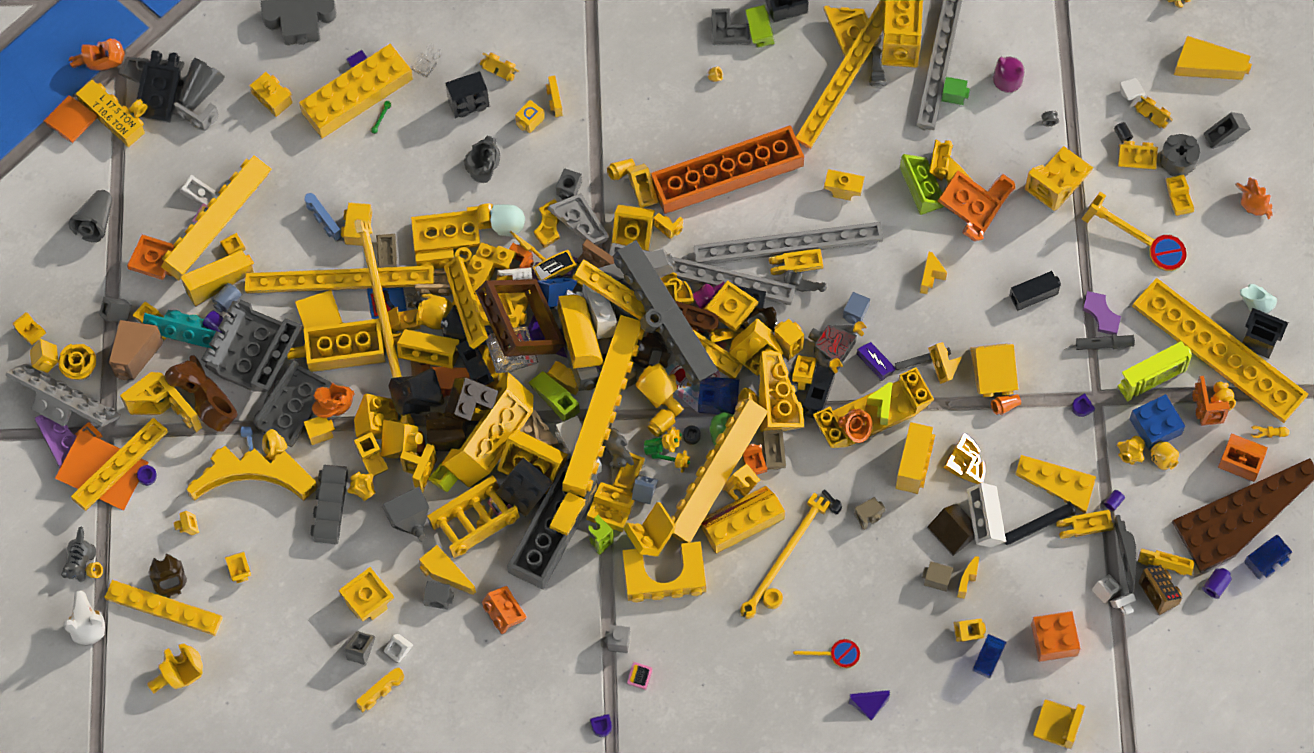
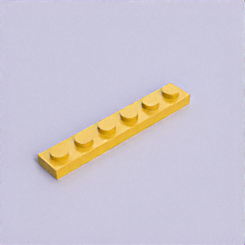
M456 256L444 266L468 344L475 349L488 339V335L463 259Z
M152 418L71 496V499L85 511L88 510L168 433V430L156 419Z
M115 580L111 581L105 595V599L214 636L222 621L221 615Z

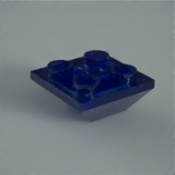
M709 377L700 382L698 413L720 414L725 412L734 415L738 402L740 379Z

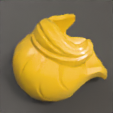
M422 294L421 297L427 298V300L419 303L416 324L435 330L443 329L441 328V321L451 311L453 307L452 302L445 297Z

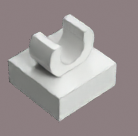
M1126 593L1111 600L1110 603L1113 608H1120L1123 615H1128L1134 612L1130 603L1136 599L1133 593Z

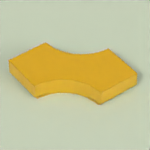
M555 199L539 208L542 221L539 227L534 230L535 237L544 248L560 239L557 231V225L560 220L548 210L550 205L557 203Z

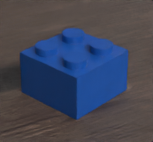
M1166 394L1132 410L1129 418L1139 436L1144 440L1148 451L1158 442H1168L1182 435L1185 429V424Z

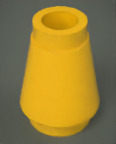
M630 158L610 163V166L607 167V173L611 180H619L628 173L627 168L635 166V162Z

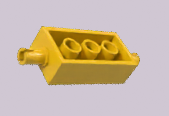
M379 319L304 328V346L291 347L288 353V360L305 357L311 372L386 362L384 352L386 347ZM401 332L392 334L394 345H397Z

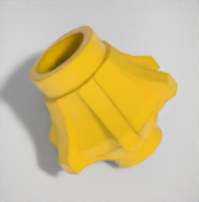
M1133 436L1131 439H1127V441L1118 442L1116 445L1120 450L1118 456L1123 462L1130 463L1131 465H1134L1137 461L1143 462L1145 442L1141 437Z
M359 471L350 477L351 482L347 492L357 495L363 501L369 499L376 493L373 485L374 475L372 473L361 474Z

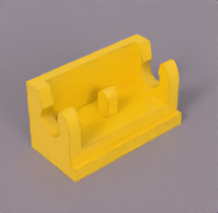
M746 464L732 474L722 490H725L733 500H737L738 496L735 495L734 490H738L741 495L746 496L758 484L760 479Z

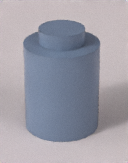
M227 283L212 300L214 303L213 307L221 313L223 311L227 312L232 301H237L242 294L235 286Z

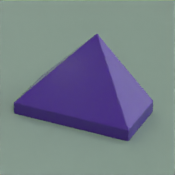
M890 690L850 694L849 704L872 721L888 702Z

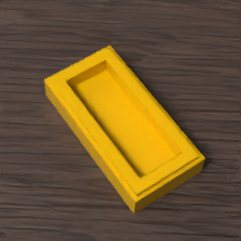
M630 453L634 465L631 466L626 462V466L620 467L613 486L632 492L635 479L639 476L645 458Z

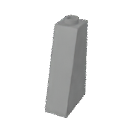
M664 249L645 254L660 278L675 272L673 264H675L674 259ZM615 263L598 268L617 281L624 279L623 272L620 268H617Z

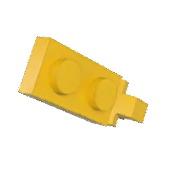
M1142 548L1139 553L1138 562L1146 566L1149 564L1161 565L1164 570L1170 569L1180 575H1192L1194 561L1158 550L1153 552Z

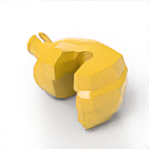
M660 363L654 366L649 365L639 376L635 384L636 387L654 407L658 408L665 404L677 417L685 408L673 397V393L678 389L675 375H668Z
M185 643L178 645L181 651L178 656H174L169 648L164 650V661L159 664L161 674L147 683L149 689L156 693L167 684L171 685L174 689H179L195 682L203 673L199 652Z

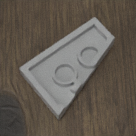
M581 193L549 206L548 210L584 241L588 239L595 245L608 241L609 236Z

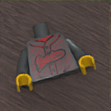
M862 321L856 322L855 325H827L823 333L813 328L808 338L816 342L814 353L819 365L831 369L834 373H838L839 368L843 367L842 363L856 344L857 335L855 334L858 333L859 336H863L864 332L861 329L867 328Z

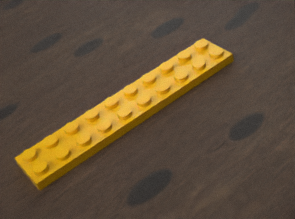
M1158 278L1133 303L1132 307L1177 342L1182 341L1195 356L1281 422L1285 423L1307 398L1308 393Z

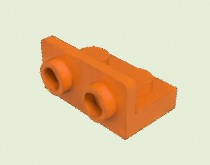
M507 586L487 593L482 601L484 610L489 614L494 626L501 634L505 633L509 627L524 622L527 618Z

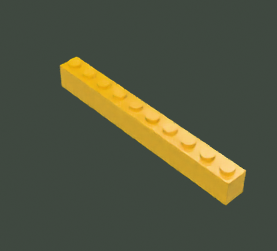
M620 315L563 481L562 491L585 497L587 491L590 492L592 489L593 480L591 478L593 474H597L599 468L597 460L598 457L603 456L605 446H602L603 442L609 438L611 429L608 428L610 423H614L617 413L614 412L615 407H619L622 400V395H620L621 389L625 390L628 379L625 378L626 374L631 373L634 363L631 360L633 356H637L639 349L637 345L638 339L642 340L644 335L640 320Z

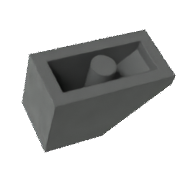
M1230 112L1203 134L1210 147L1214 149L1239 139L1251 128L1243 114Z

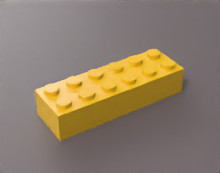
M390 43L299 102L301 113L323 139L412 81V70Z

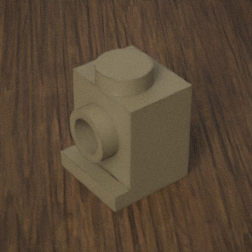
M873 497L855 507L854 515L863 530H865L868 523L874 524L879 521L886 509L881 501L878 502Z

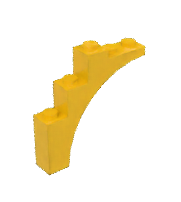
M223 446L212 454L210 459L213 466L207 467L203 471L202 476L191 481L186 490L195 501L204 493L220 485L234 481L258 480L280 485L305 501L317 490L318 486L316 481L286 451L276 455L272 462L269 463L254 448L252 451L246 452L240 461L226 446Z

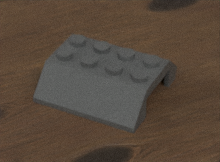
M240 300L239 303L232 301L227 311L231 317L225 315L218 327L223 333L216 331L209 344L214 349L207 348L201 360L206 363L205 367L222 379L253 392H268L302 325L286 318L281 322L252 309L250 303Z

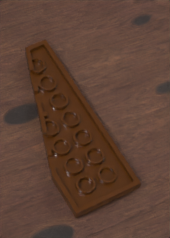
M1309 458L1174 519L1172 523L1200 573L1237 556L1298 495L1314 482V463Z

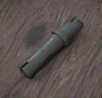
M1112 334V336L1076 338V350L1113 348L1114 350L1118 347H1134L1135 345L1134 335L1117 336Z

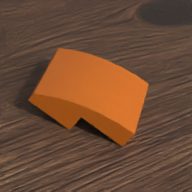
M69 95L44 122L47 126L56 130L61 137L73 143L98 117L90 109Z

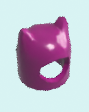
M1011 56L998 58L993 82L1000 91L1014 92L1021 87L1025 74L1022 62L1018 58Z

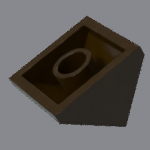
M957 503L943 508L927 527L952 556L975 539L972 519Z

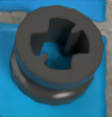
M1047 111L1041 115L1044 126L1049 127L1059 123L1057 111Z

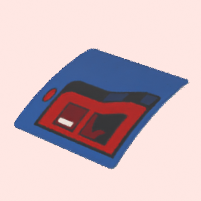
M403 287L382 288L387 312L395 307H398V312L407 311ZM367 289L372 319L379 318L373 289Z

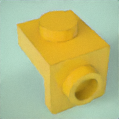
M27 312L13 322V326L20 336L31 345L39 341L46 334L45 330Z
M244 551L225 557L232 581H237V583L247 581L248 576H251V572Z

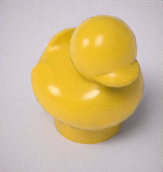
M1216 382L1213 386L1215 394L1211 397L1210 401L1211 403L1217 400L1229 402L1230 411L1236 404L1234 392L1228 388V383Z

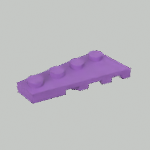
M43 415L35 417V422L60 468L77 436L68 429L67 425L62 426Z

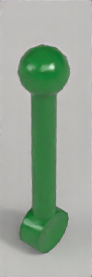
M390 101L384 102V109L375 126L371 128L373 134L378 132V126L387 109L391 108Z

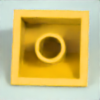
M618 205L614 216L612 243L627 246L636 240L642 250L649 251L655 210Z

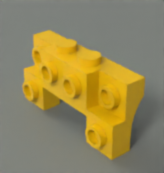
M481 242L476 254L465 265L474 295H477L475 291L485 281L491 280L495 268L501 270L510 269L512 259L515 260L516 258L515 251L499 245L496 248Z

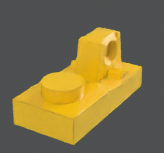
M797 356L792 381L798 382V390H805L806 383L811 384L816 366V358Z

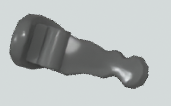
M879 47L872 49V75L869 80L871 86L886 85L880 59L882 50Z
M788 270L785 273L784 283L795 285L796 290L801 292L816 290L824 292L827 289L825 282L819 283L804 280L802 278L803 273Z

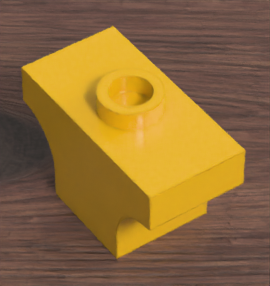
M828 169L824 189L831 191L834 198L851 201V197L861 196L865 176Z

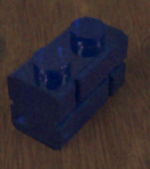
M1276 534L1249 554L1244 562L1258 579L1264 576L1268 578L1275 572L1274 568L1278 565L1283 567L1291 560L1289 557L1292 550Z

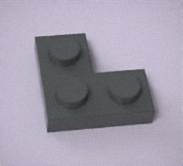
M730 8L711 10L713 45L750 43L749 24H731Z

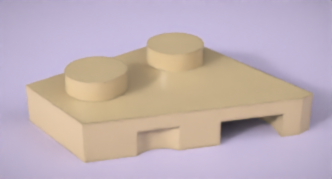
M533 410L520 431L552 447L558 446V440L551 434L538 413Z

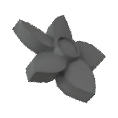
M419 291L415 292L414 295L411 293L405 295L409 301V308L416 307L418 309L419 303L426 300L420 298Z

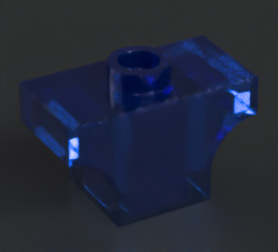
M988 634L972 671L991 679L1007 642Z

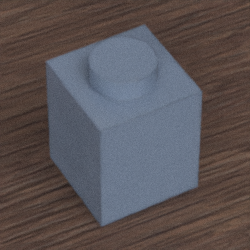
M852 292L844 309L843 318L850 324L863 321L870 305V298Z

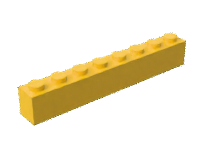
M255 155L250 160L246 158L240 166L242 170L239 173L235 171L229 179L231 183L228 186L224 184L219 190L220 196L217 199L212 198L207 205L209 207L206 212L201 211L196 218L197 223L195 225L191 223L185 231L186 236L183 239L179 237L174 243L175 249L172 252L168 250L163 256L162 260L164 262L161 267L178 281L270 173L271 168Z
M743 399L738 402L735 407V414L727 420L725 424L726 429L717 437L715 441L717 444L706 455L707 460L705 464L697 470L695 481L689 484L686 489V496L678 502L676 506L677 511L674 516L670 517L676 525L672 536L682 543H690L768 413L766 409L751 399Z

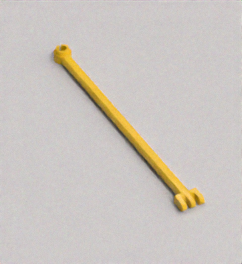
M357 219L355 221L356 232L361 236L392 378L402 377L371 243V224ZM411 413L405 416L401 415V419L398 421L415 425Z

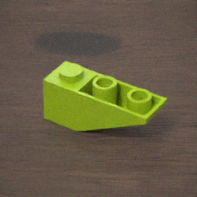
M544 371L528 382L563 422L573 418L580 412L577 400Z

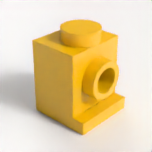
M982 618L953 622L956 642L984 638L986 626L982 622ZM968 626L972 629L970 634L968 633Z

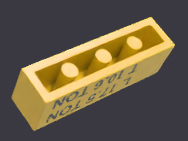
M91 80L76 93L78 101L96 114L97 119L128 148L145 134L143 122L138 117L134 118L125 105L121 106L113 94L109 95L101 83L97 84L94 80Z

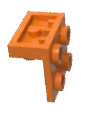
M1199 376L1198 382L1195 383V389L1192 390L1193 401L1197 403L1196 418L1200 419L1201 426L1224 423L1230 409L1229 402L1217 400L1209 404L1204 376Z

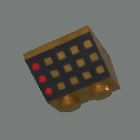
M1161 565L1144 569L1138 582L1159 615L1176 607L1182 600L1180 589L1173 585L1171 575Z

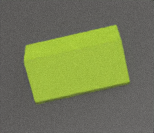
M903 154L901 156L900 170L920 215L945 207L937 201L942 191L936 177L929 173L930 164L926 157Z

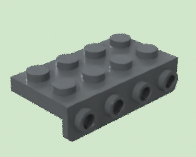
M293 360L291 364L286 366L281 380L278 379L276 381L272 394L265 398L261 411L256 412L253 419L256 429L263 433L273 429L284 438L288 446L293 447L305 428L304 421L310 420L314 414L312 412V405L316 401L314 399L316 389L320 387L329 388L332 383L299 366L298 362Z

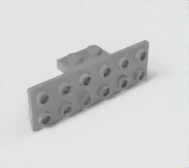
M24 364L6 372L7 377L37 392L32 410L62 426L68 424L72 411L100 426H105L121 416V414L115 412L114 408L100 404L97 399L83 395V392L68 387L62 381H56L49 374L37 371L30 364Z

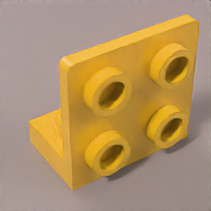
M656 502L642 525L639 523H626L623 529L639 554L658 557L676 529V525L661 502Z
M1045 699L1033 736L1072 749L1085 706L1077 704L1076 709Z

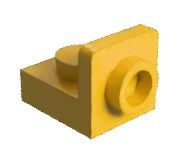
M658 213L654 217V226L671 239L674 235H679L683 230V219L679 217L672 223L669 217Z

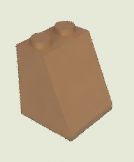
M123 320L119 321L109 360L115 377L121 380L135 379L163 344L158 326Z

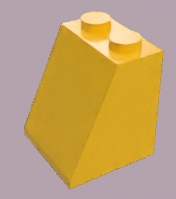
M1005 343L970 347L978 394H983V397H993L996 392H1002V395L1014 394L1013 391L1018 390L1014 344Z

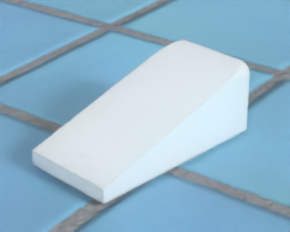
M193 175L188 178L180 190L181 194L200 205L203 203L208 205L213 197L217 199L220 196L219 193Z

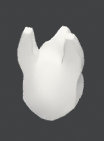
M83 591L75 592L72 616L64 622L65 630L70 633L73 641L78 644H95L104 636L105 623L103 616L99 610H94L91 607Z

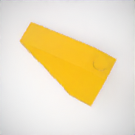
M761 352L759 405L766 409L768 413L760 424V432L782 429L787 431L804 427L803 408L796 397L794 385H791L788 370L780 352Z

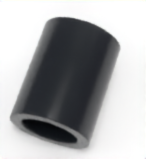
M1125 122L1119 123L1114 127L1122 143L1133 138Z

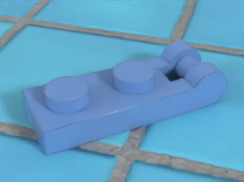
M313 193L306 194L304 197L306 207L309 211L315 212L313 215L318 223H323L326 234L329 237L332 236L335 241L341 239L340 228Z

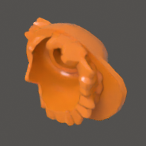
M1251 177L1248 178V183L1245 186L1240 183L1235 184L1243 192L1241 205L1247 210V213L1260 216L1266 214L1269 220L1273 215L1271 211L1273 208L1272 204H1269L1271 195H1266L1265 187L1260 188L1257 180Z
M334 383L329 388H317L314 393L316 401L312 405V412L320 418L340 416L351 407L355 393L349 387L337 386Z

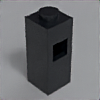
M1050 271L1011 287L1009 296L1017 311L1058 295L1061 282L1058 276H1055Z
M467 340L456 346L473 381L483 385L494 381L478 347L473 349L469 346Z
M817 365L803 405V413L807 417L814 418L813 414L825 408L835 380V373L831 369Z

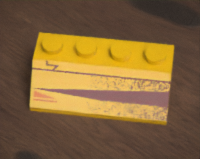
M764 486L707 515L700 527L717 554L784 520L785 510L777 496L767 486Z

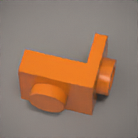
M512 243L509 249L515 251V259L521 262L519 268H532L534 264L532 252L526 251L521 244Z
M756 444L748 445L742 455L744 464H748L756 475L766 473L767 467L762 454V446Z

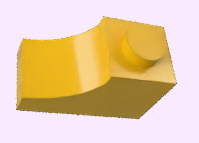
M644 163L627 168L629 180L639 207L643 208L658 203L649 168Z

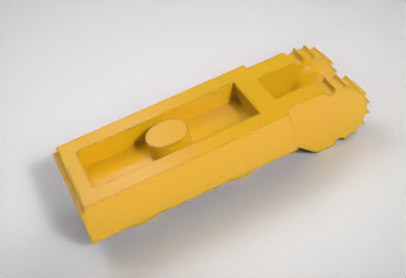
M821 249L783 253V255L773 256L768 259L769 264L772 265L784 262V266L774 267L770 270L772 275H782L788 270L802 272L823 269Z
M1110 510L1071 516V518L1056 522L1057 527H1067L1070 525L1073 527L1072 530L1059 533L1061 539L1114 529Z
M395 667V669L391 670L356 701L358 708L362 712L366 709L370 710L376 704V700L379 697H385L391 691L392 686H399L404 681L402 669Z

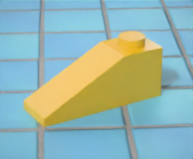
M438 545L434 546L419 559V569L425 576L429 575L435 581L450 585L474 595L476 593L472 582Z

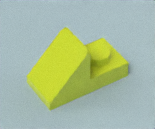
M888 382L867 398V405L878 406L877 418H880V425L888 426L893 384L891 382Z

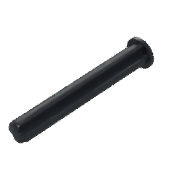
M1067 501L1066 505L1005 533L1006 542L1004 543L1010 545L1070 515L1075 516L1076 511L1073 504Z

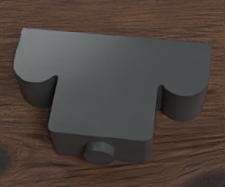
M260 0L264 25L271 30L277 29L281 25L285 45H302L307 42L320 41L319 21L330 23L336 18L335 0Z

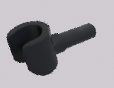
M824 489L822 493L832 503L829 509L834 514H839L842 510L841 501L834 499Z

